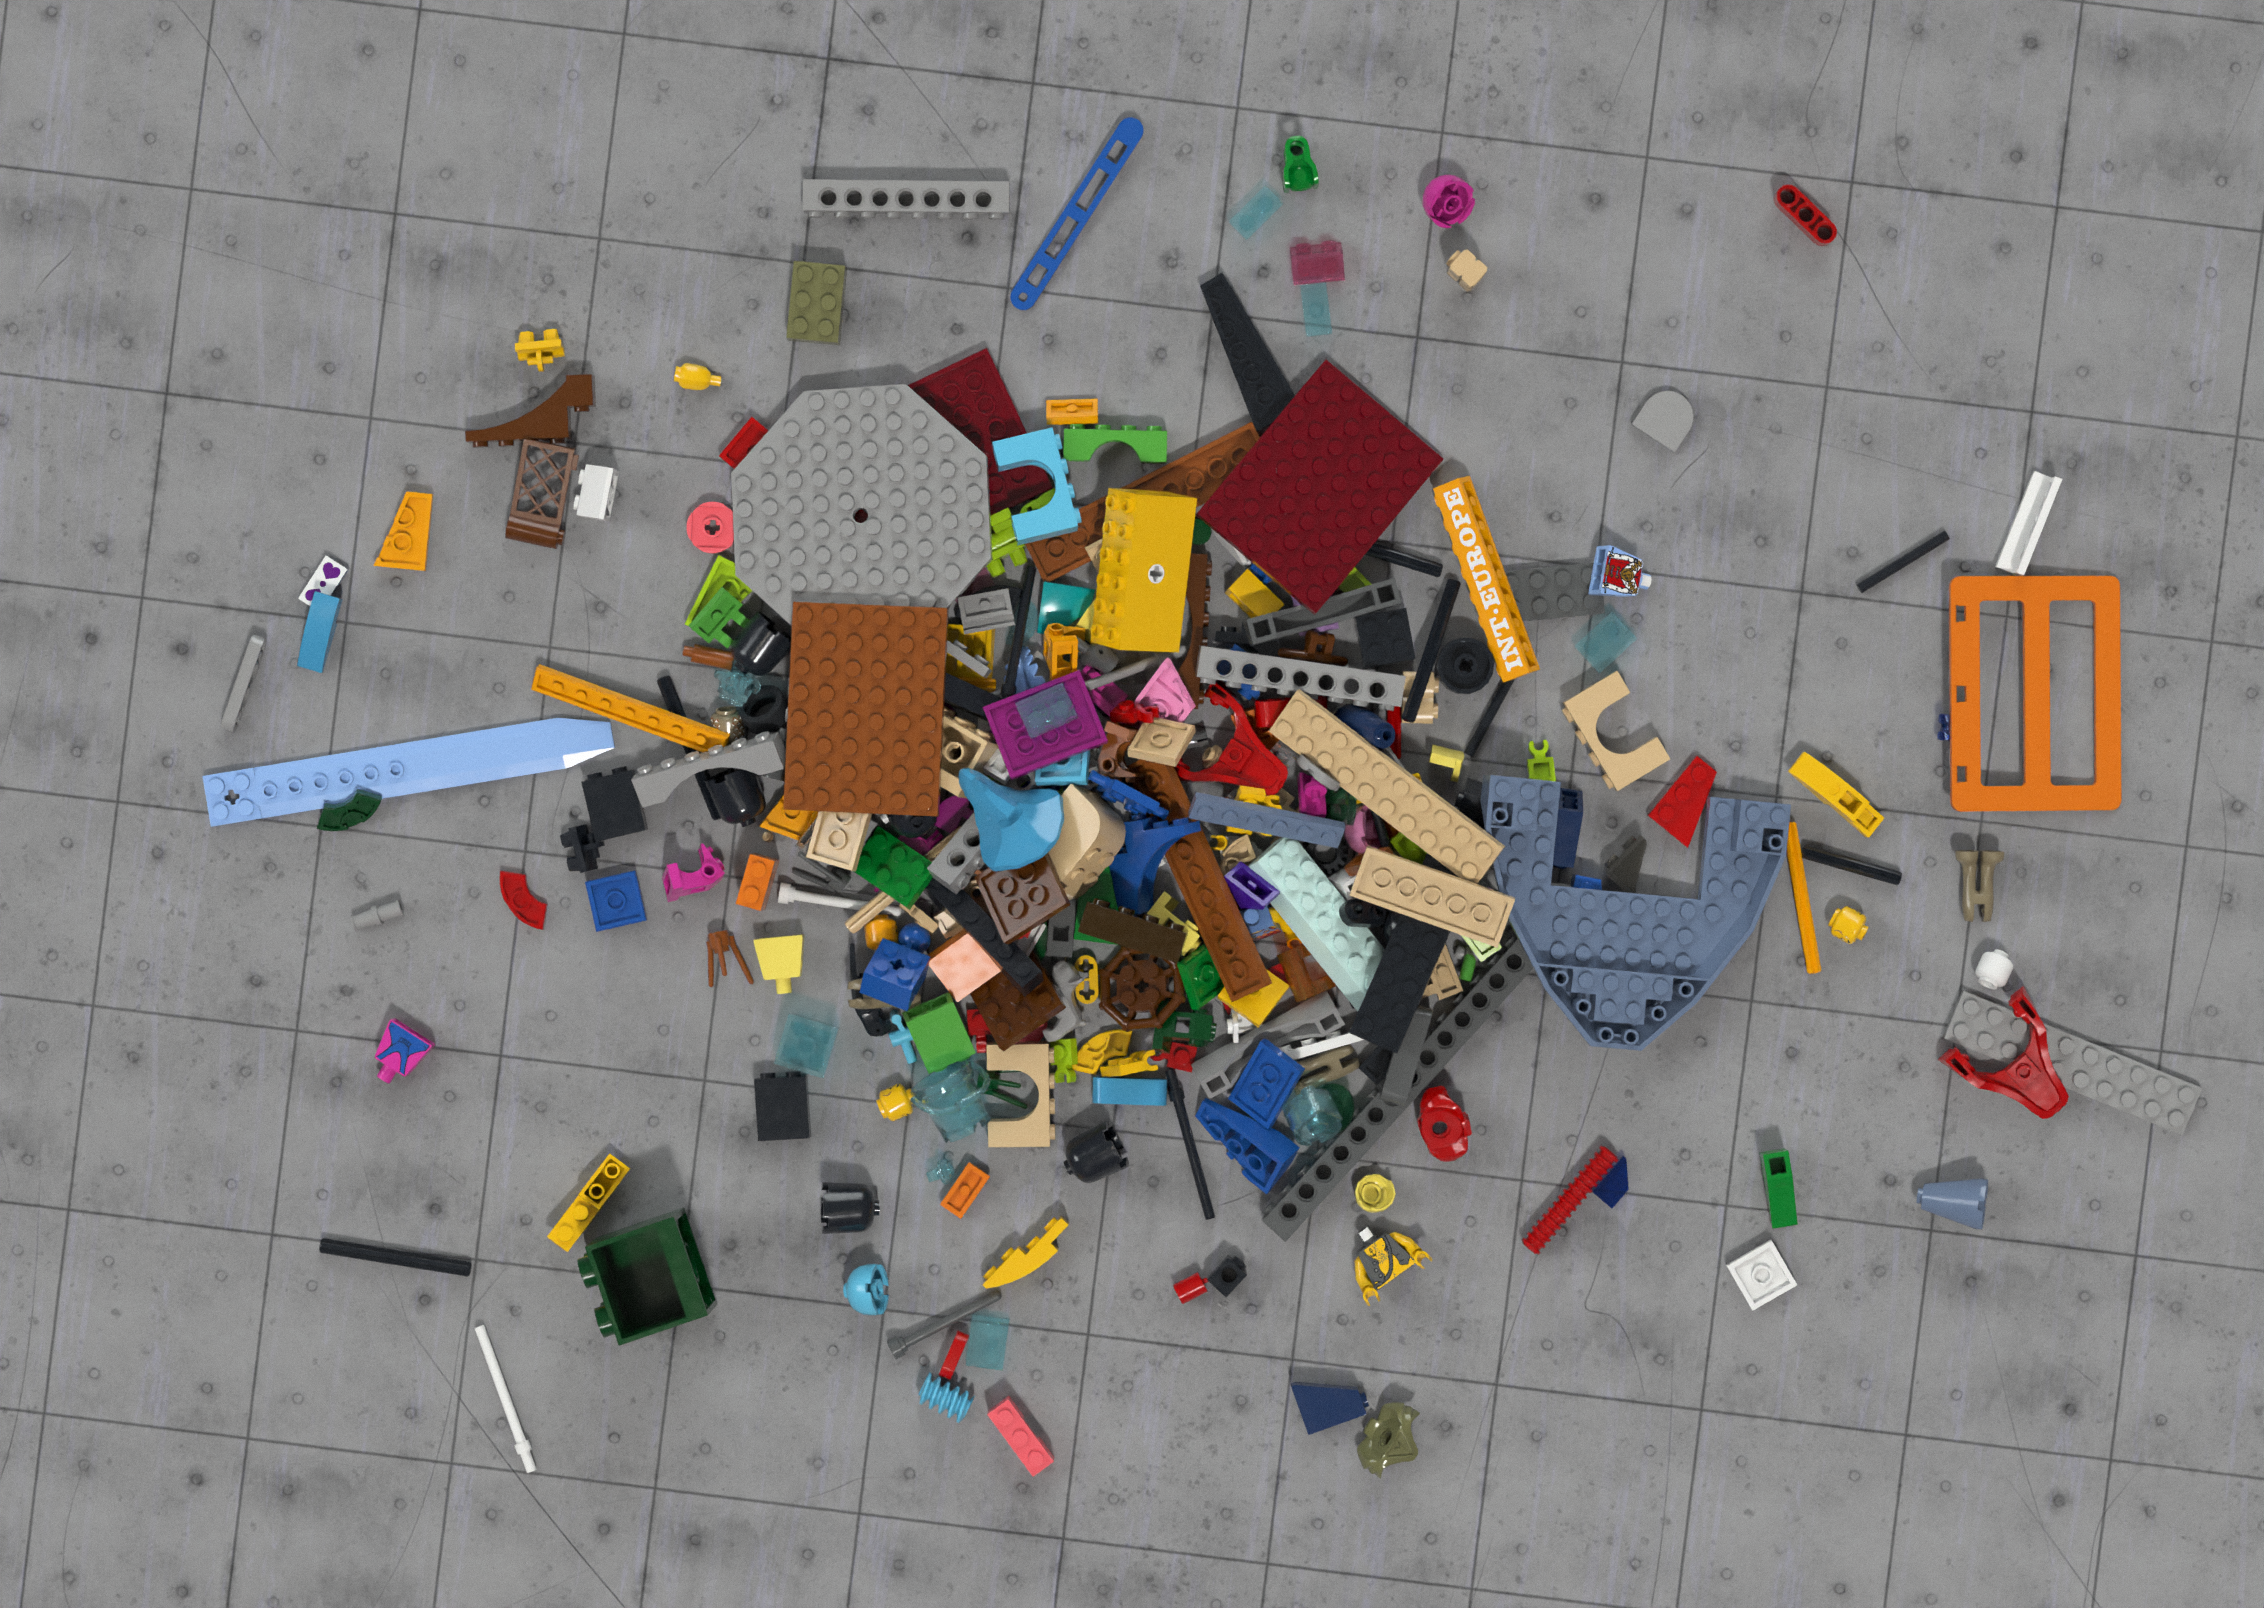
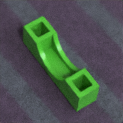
M1070 424L1069 429H1064L1063 459L1065 458L1066 461L1090 462L1092 455L1100 446L1110 442H1120L1130 446L1138 455L1141 463L1167 464V431H1162V426H1147V431L1136 430L1137 426L1122 425L1121 430H1111V425H1095V429H1085L1083 424Z

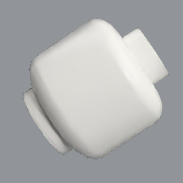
M1995 949L1994 952L1983 953L1975 970L1978 982L1984 987L1994 990L1997 987L2005 986L2013 970V963L2008 959L2009 955L1998 949Z

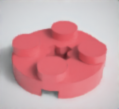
M706 502L697 507L687 520V534L693 545L701 551L711 554L729 549L734 543L733 511L719 502ZM711 520H715L716 525L720 526V530H717L715 535H710V531L705 528L706 525H710Z

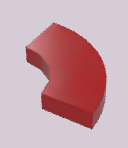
M500 871V889L509 909L523 923L544 930L548 904L538 901L531 894L527 886V875Z

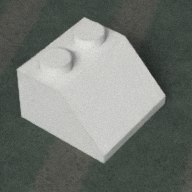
M586 464L585 470L581 469L578 484L582 485L580 495L576 494L574 501V510H577L576 515L610 522L619 471L614 468Z

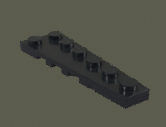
M1220 273L1200 285V288L1253 425L1258 432L1274 422L1294 398L1295 394L1223 273Z

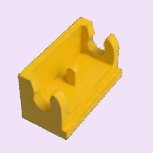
M1248 568L1225 592L1250 618L1279 611L1284 606V603Z

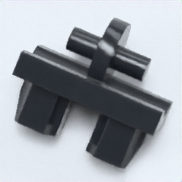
M587 824L568 828V832L560 835L562 846L564 848L573 846L576 856L567 858L569 871H580V873L598 869L596 858H600L598 847L605 846L604 841L595 842L594 834H589Z

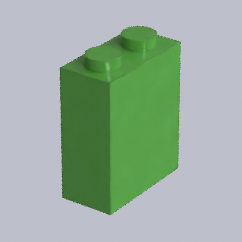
M949 992L902 1012L929 1074L943 1071L948 1065L957 1061H965L976 1053Z

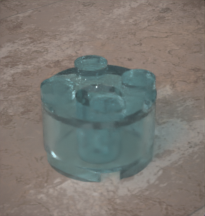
M1307 1086L1301 1090V1094L1283 1105L1284 1117L1297 1143L1300 1145L1313 1146L1312 1142L1317 1140L1320 1143L1326 1142L1334 1137L1342 1127L1340 1123L1343 1120L1342 1115L1332 1095L1325 1089H1315L1314 1086Z

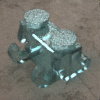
M715 670L714 677L720 680L718 688L719 698L728 701V704L743 707L751 692L757 694L761 689L760 682L751 678L748 674L745 675L742 672L732 670L730 672ZM754 684V688L752 689V691L748 690L750 685Z

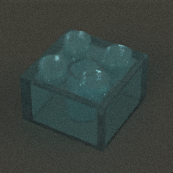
M789 1013L774 1064L824 1078L840 1027Z

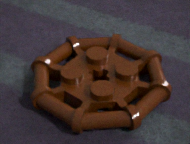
M1121 946V949L1103 969H1099L1100 1003L1098 1006L1100 1010H1104L1122 1027L1123 1031L1129 1032L1130 1030L1145 1028L1160 1029L1179 1005L1185 1003L1186 997H1184V985L1177 966L1178 963L1163 959L1170 966V968L1164 971L1156 964L1158 957L1150 955L1148 960L1135 961L1133 954H1143V952ZM1127 958L1129 964L1121 969L1119 975L1113 974L1117 967ZM1174 975V993L1169 992V977ZM1110 979L1117 981V995L1110 998ZM1144 980L1148 987L1144 988L1143 993H1140L1137 985ZM1167 998L1171 999L1158 1014L1157 1009L1160 1007L1158 1006L1162 1000L1165 1001ZM1122 1002L1129 1009L1128 1015H1123L1115 1005ZM1150 1012L1152 1017L1135 1019L1137 1013Z

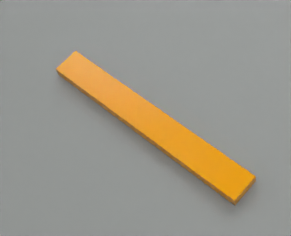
M539 664L536 667L531 690L703 753L716 745H722L723 747L728 745L729 733Z

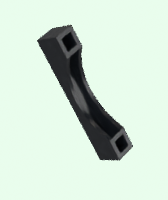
M934 878L931 879L923 892L974 939L1024 997L1044 981L1042 971L1014 942L1009 945L1003 942L995 922L963 889H960L955 894Z

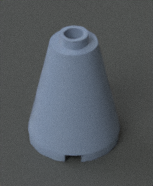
M1988 1179L1925 1183L1923 1189L1918 1188L1917 1203L1921 1204L1922 1210L1976 1230H1982L1986 1210Z

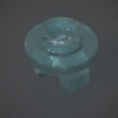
M941 1159L937 1162V1168L926 1172L929 1182L940 1179L943 1184L947 1185L952 1182L954 1169L951 1163Z

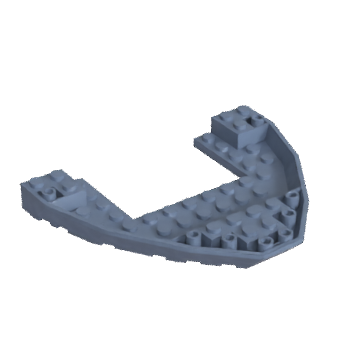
M1483 774L1481 807L1484 828L1486 832L1505 845V848L1493 863L1498 892L1515 897L1508 920L1542 986L1589 1046L1642 1051L1700 1000L1754 931L1786 857L1791 805L1708 797L1698 899L1551 885L1561 782Z

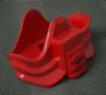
M1444 1086L1428 1088L1421 1099L1420 1115L1417 1118L1421 1136L1433 1157L1443 1162L1457 1160L1466 1154L1468 1150V1136L1472 1134L1468 1114L1465 1111L1462 1112L1461 1106L1452 1101ZM1442 1121L1447 1124L1446 1130L1442 1133H1436L1432 1129L1436 1122Z

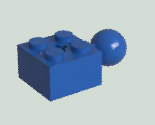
M912 922L901 928L898 934V944L883 938L864 971L860 993L908 1011L927 975L931 957L923 954V952L928 949L931 942L929 931L919 924Z

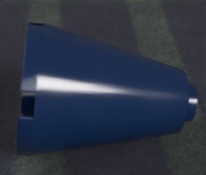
M1345 704L1334 714V716L1378 749L1387 748L1394 742L1395 730L1393 726L1364 706Z

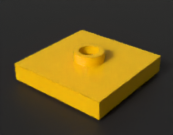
M1267 970L1272 984L1234 1002H1231L1224 987L1217 998L1259 1028L1289 989V985Z

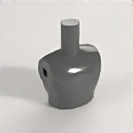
M1077 637L1078 650L1081 652L1080 660L1084 665L1096 668L1103 673L1110 672L1116 666L1119 657L1110 647L1099 644L1090 646Z

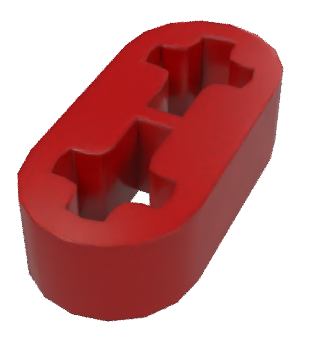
M957 1331L939 1372L940 1376L951 1380L969 1338L968 1334Z

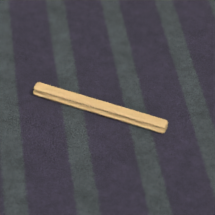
M962 826L956 828L925 854L924 857L933 862ZM881 891L846 920L845 926L851 933H856L890 905L894 899Z

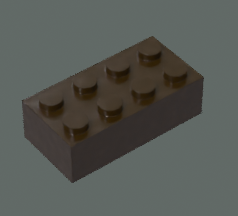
M1094 898L1093 902H1087L1078 932L1179 963L1188 936V932L1183 931L1185 926L1174 922H1169L1168 926L1159 923L1160 918L1144 914L1143 918L1134 915L1135 910L1119 906L1118 910L1109 907L1110 902Z

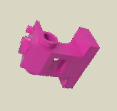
M703 843L700 844L698 853L701 868L693 873L683 872L678 868L677 863L666 866L662 881L668 902L676 901L681 896L708 891L723 879L725 874L724 865L719 858H713V849L710 846L706 848Z

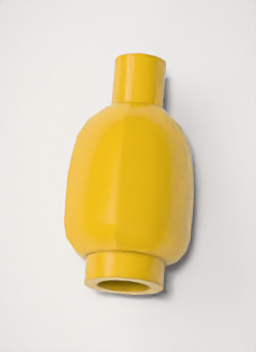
M685 363L681 367L676 366L674 382H679V385L685 389L704 390L709 385L720 387L721 376L711 375V372L706 367Z

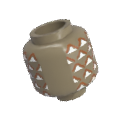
M719 707L711 715V727L730 734L727 746L745 735L744 722L739 716V711L736 710V707Z

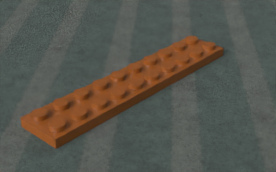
M1250 422L1120 489L1165 491L1197 498V508L1207 502L1260 437L1253 423ZM1107 495L1079 509L1082 522L1078 523V531L1025 544L1044 582H1051L1091 562L1085 547L1103 538L1102 527L1105 521V501Z
M1141 759L1127 766L1132 771L1144 775L1143 778H1136V783H1132L1134 789L1159 802V806L1169 810L1168 816L1165 819L1168 820L1169 824H1173L1175 819L1188 817L1189 822L1198 821L1189 818L1188 811L1191 804L1174 766ZM1146 813L1147 817L1156 816L1152 813ZM1157 816L1158 821H1163L1162 818ZM1202 828L1201 831L1182 837L1169 848L1165 857L1231 1002H1234L1272 984V981Z

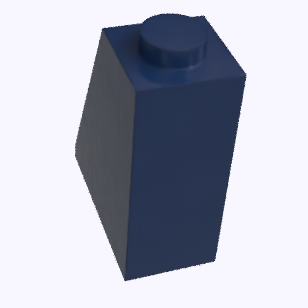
M1560 788L1553 866L1559 869L1574 868L1583 818V792L1580 790Z
M1304 1382L1290 1383L1308 1435L1367 1414L1365 1408L1369 1407L1365 1392L1359 1393L1357 1387Z

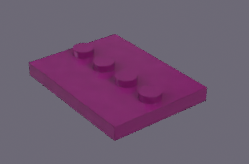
M1080 670L983 707L1011 780L1108 743Z

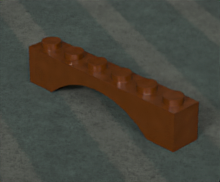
M1191 553L1186 598L1192 615V638L1186 659L1178 670V674L1196 706L1194 709H1198L1199 704H1204L1205 689H1199L1201 677H1196L1195 671L1199 645L1207 646L1208 637H1203V627H1208L1209 612L1204 611L1205 601H1210L1211 586H1206V575L1211 576L1212 560H1207L1208 554Z

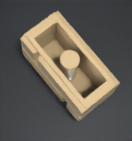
M1468 249L1462 253L1457 250L1446 263L1449 266L1447 274L1454 281H1459V285L1468 292L1483 278L1488 267L1480 260L1476 261V257Z

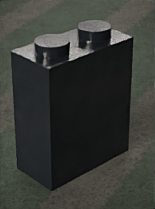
M627 766L612 769V775L602 776V772L587 775V780L581 782L595 842L648 830L644 810L631 781L635 771H628Z
M787 1071L786 1076L776 1077L775 1072L760 1073V1078L754 1079L758 1141L810 1138L811 1122L808 1076L801 1075V1071Z

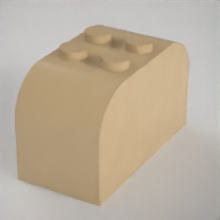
M1070 784L1061 795L1063 798L1064 823L1059 840L1048 852L1069 900L1079 898L1096 884L1099 875L1114 861L1115 855L1123 846L1126 835L1122 818L1098 793L1074 784Z

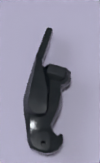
M854 943L850 944V978L852 981L863 978L864 974L859 973L858 976ZM851 989L852 999H863V994L860 993V990ZM881 1008L855 1009L866 1032L870 1036H883L890 1031V1019L884 1020L879 1016Z

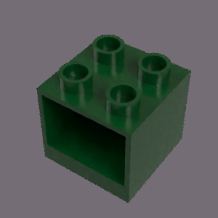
M684 1207L596 1237L585 1246L587 1253L584 1254V1257L577 1259L579 1271L586 1288L598 1285L603 1299L600 1307L594 1308L600 1332L604 1338L615 1334L619 1346L708 1316L717 1305Z

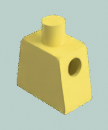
M804 934L754 939V946L764 980L775 979L777 994L792 993L791 978L802 976Z

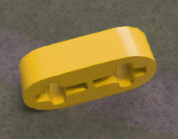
M1083 955L1076 960L1075 968L1080 972H1084L1083 969H1079V964H1083L1084 959H1088L1089 964H1093V969L1089 970V978H1085L1084 981H1089V988L1094 990L1095 993L1090 995L1088 1000L1085 999L1084 995H1080V990L1085 988L1084 981L1078 984L1075 993L1080 1002L1090 1004L1099 995L1098 964L1094 957Z

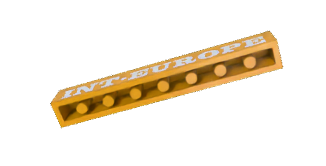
M1471 477L1457 478L1433 488L1435 503L1443 515V525L1451 537L1452 550L1460 562L1461 575L1468 584L1469 596L1472 603L1476 606L1479 615L1478 621L1488 639L1487 646L1490 652L1493 653L1498 675L1504 683L1540 670Z

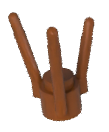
M728 930L708 934L709 941L706 944L708 949L709 987L714 985V953L718 954L722 975H727L723 952L730 951L729 946L749 984H753L754 980L736 946L734 935L729 936Z

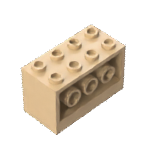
M944 706L941 787L957 797L966 798L959 785V771L962 768H971L987 777L983 767L999 748L992 733L986 730L975 729L977 726L975 723L966 718L954 717L956 712Z

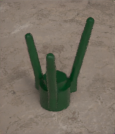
M980 1069L977 1089H982L984 1094L995 1096L1023 1109L1028 1108L1026 1104L994 1090H998L1000 1085L1020 1088V1083L1001 1080V1075L997 1073L1021 1071Z

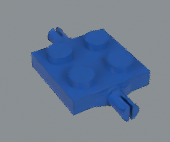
M1092 770L1089 774L1088 780L1098 784L1096 789L1103 793L1102 797L1113 803L1118 801L1125 804L1124 809L1135 815H1138V813L1144 815L1152 813L1162 818V820H1165L1168 816L1169 810L1159 806V802L1116 779H1110L1108 776L1105 777L1095 770Z

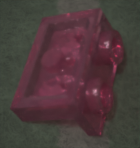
M1328 240L1317 245L1299 243L1295 247H1290L1293 285L1345 280L1343 250L1340 242L1336 243V241Z

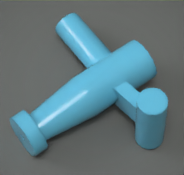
M892 1010L890 1012L891 1021L893 1024H897L899 1029L888 1033L893 1047L901 1045L908 1064L916 1062L917 1057L910 1042L913 1040L908 1027L903 1026L900 1012Z

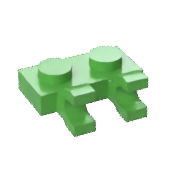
M721 587L688 626L708 643L715 638L728 649L733 639L722 628L730 619H733L743 628L749 619L739 611L743 604Z

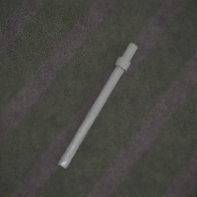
M1182 645L1179 648V652H1155L1152 657L1084 681L1087 690L1090 691L1157 665L1160 667L1166 658L1174 660L1187 655V649L1185 645Z

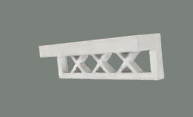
M2033 471L1995 565L1996 568L2016 576H2024L2061 484V478L2056 476L2051 478Z

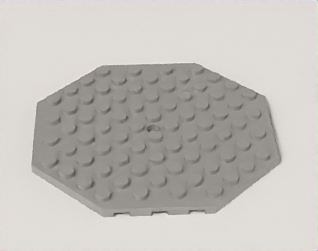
M906 384L803 391L731 472L735 575L791 626L793 602L950 608V605L969 587L980 571L993 560L988 457ZM860 509H865L868 512V518L863 523L856 522L854 518L856 512Z

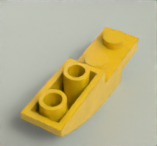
M1803 752L1788 770L1795 779L1820 801L1833 808L1864 837L1869 838L1883 821L1884 817L1869 805L1870 802L1808 753Z
M609 1153L547 1238L568 1253L613 1194L630 1168Z
M1063 1216L1058 1220L1053 1217L1045 1225L1044 1229L1046 1232L1041 1238L1035 1236L1026 1245L1029 1249L1027 1252L1020 1246L1015 1250L1010 1247L1001 1257L1003 1263L998 1268L993 1265L984 1274L983 1277L986 1280L983 1282V1286L987 1289L1011 1283L1039 1268L1059 1250L1053 1241L1069 1225V1222Z

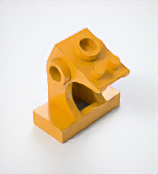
M1060 623L1047 625L1044 631L1043 656L1050 670L1049 681L1077 671L1078 652H1080L1078 650L1077 637L1085 642V628L1064 626ZM1070 654V662L1065 661L1063 656Z

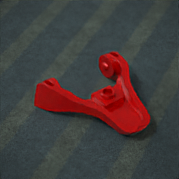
M1216 680V684L1209 685L1204 696L1210 698V702L1214 706L1221 705L1227 710L1229 707L1233 709L1236 723L1234 737L1221 754L1219 761L1211 768L1191 772V767L1184 764L1181 757L1177 766L1174 767L1179 780L1188 783H1232L1265 789L1266 796L1275 795L1283 787L1287 779V767L1259 740L1236 695L1222 680Z
M2022 986L2010 996L2011 999L2008 1001L2009 1006L2014 1008L2013 1014L2018 1018L2022 1017L2028 1025L2030 1024L2029 1043L2021 1055L2007 1067L1994 1073L1975 1071V1068L1969 1062V1056L1965 1053L1962 1054L1956 1047L1948 1049L1938 1061L1978 1089L2001 1093L2023 1104L2040 1118L2047 1119L2053 1117L2054 1114L2067 1104L2069 1095L2053 1068L2048 1052L2047 1030L2025 987Z

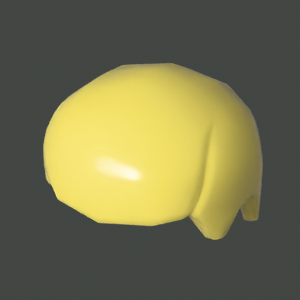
M1380 1174L1364 1176L1358 1181L1354 1191L1357 1204L1363 1210L1370 1213L1386 1210L1393 1203L1396 1195L1392 1181Z

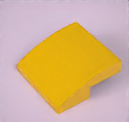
M948 624L947 640L953 643L956 639L968 647L967 654L973 658L978 654L989 662L987 667L992 670L987 678H992L995 629L964 634L963 625ZM947 653L946 673L958 677L984 678Z

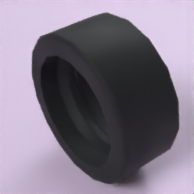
M763 685L753 689L742 699L739 705V716L750 732L760 734L768 731L771 733L785 723L788 701L778 687ZM775 702L769 712L762 716L754 717L761 707Z

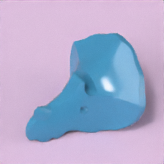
M962 768L959 771V785L974 809L983 862L991 870L997 872L1021 868L1042 858L1054 847L1059 840L1064 823L1063 798L1057 791L1051 789L1016 790L999 785L984 774L971 768Z

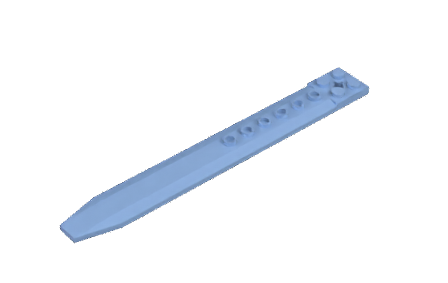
M553 718L202 777L210 825L214 827L323 809L325 803L338 804L347 801L354 795L357 789L380 795L384 799L566 769L615 748L611 722ZM230 790H233L234 794H239V799L235 800L234 805L231 804V801L226 800Z

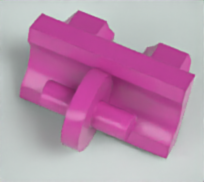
M1300 772L1297 776L1299 813L1325 818V794L1327 787L1314 779V776Z

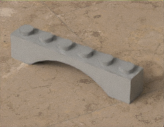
M767 731L756 735L751 740L746 741V738L735 740L729 746H713L704 753L699 754L698 751L688 753L682 759L669 758L657 766L652 767L651 764L644 765L637 769L631 781L643 808L665 802L682 781L693 774L707 769L719 767L737 768L758 775L784 769L786 749L779 732L770 734Z
M1325 990L1261 1025L1259 1028L1241 1036L1239 1043H1233L1232 1041L1192 1063L1191 1066L1207 1096L1211 1099L1234 1085L1238 1077L1243 1073L1258 1044L1264 1038L1276 1047L1300 1039L1324 1037L1344 1026L1345 1023L1328 992Z

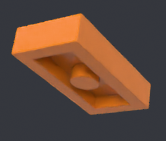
M969 1161L940 1205L961 1219L990 1178V1175Z

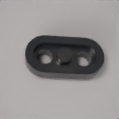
M1350 899L1343 903L1339 909L1341 920L1350 927L1376 928L1386 922L1388 914L1386 908L1361 899Z

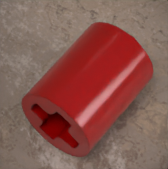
M1197 1272L1174 1284L1173 1287L1181 1303L1185 1304L1208 1292L1205 1283L1209 1281L1207 1277L1202 1279Z

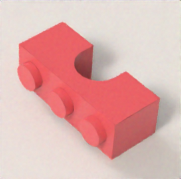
M1007 1396L988 1410L987 1415L1033 1477L1054 1462L1055 1457L1041 1438L1037 1437L1024 1419V1415L1010 1396Z

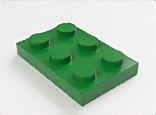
M879 826L863 847L856 872L853 871L909 910L933 878L927 869L932 863L930 860Z

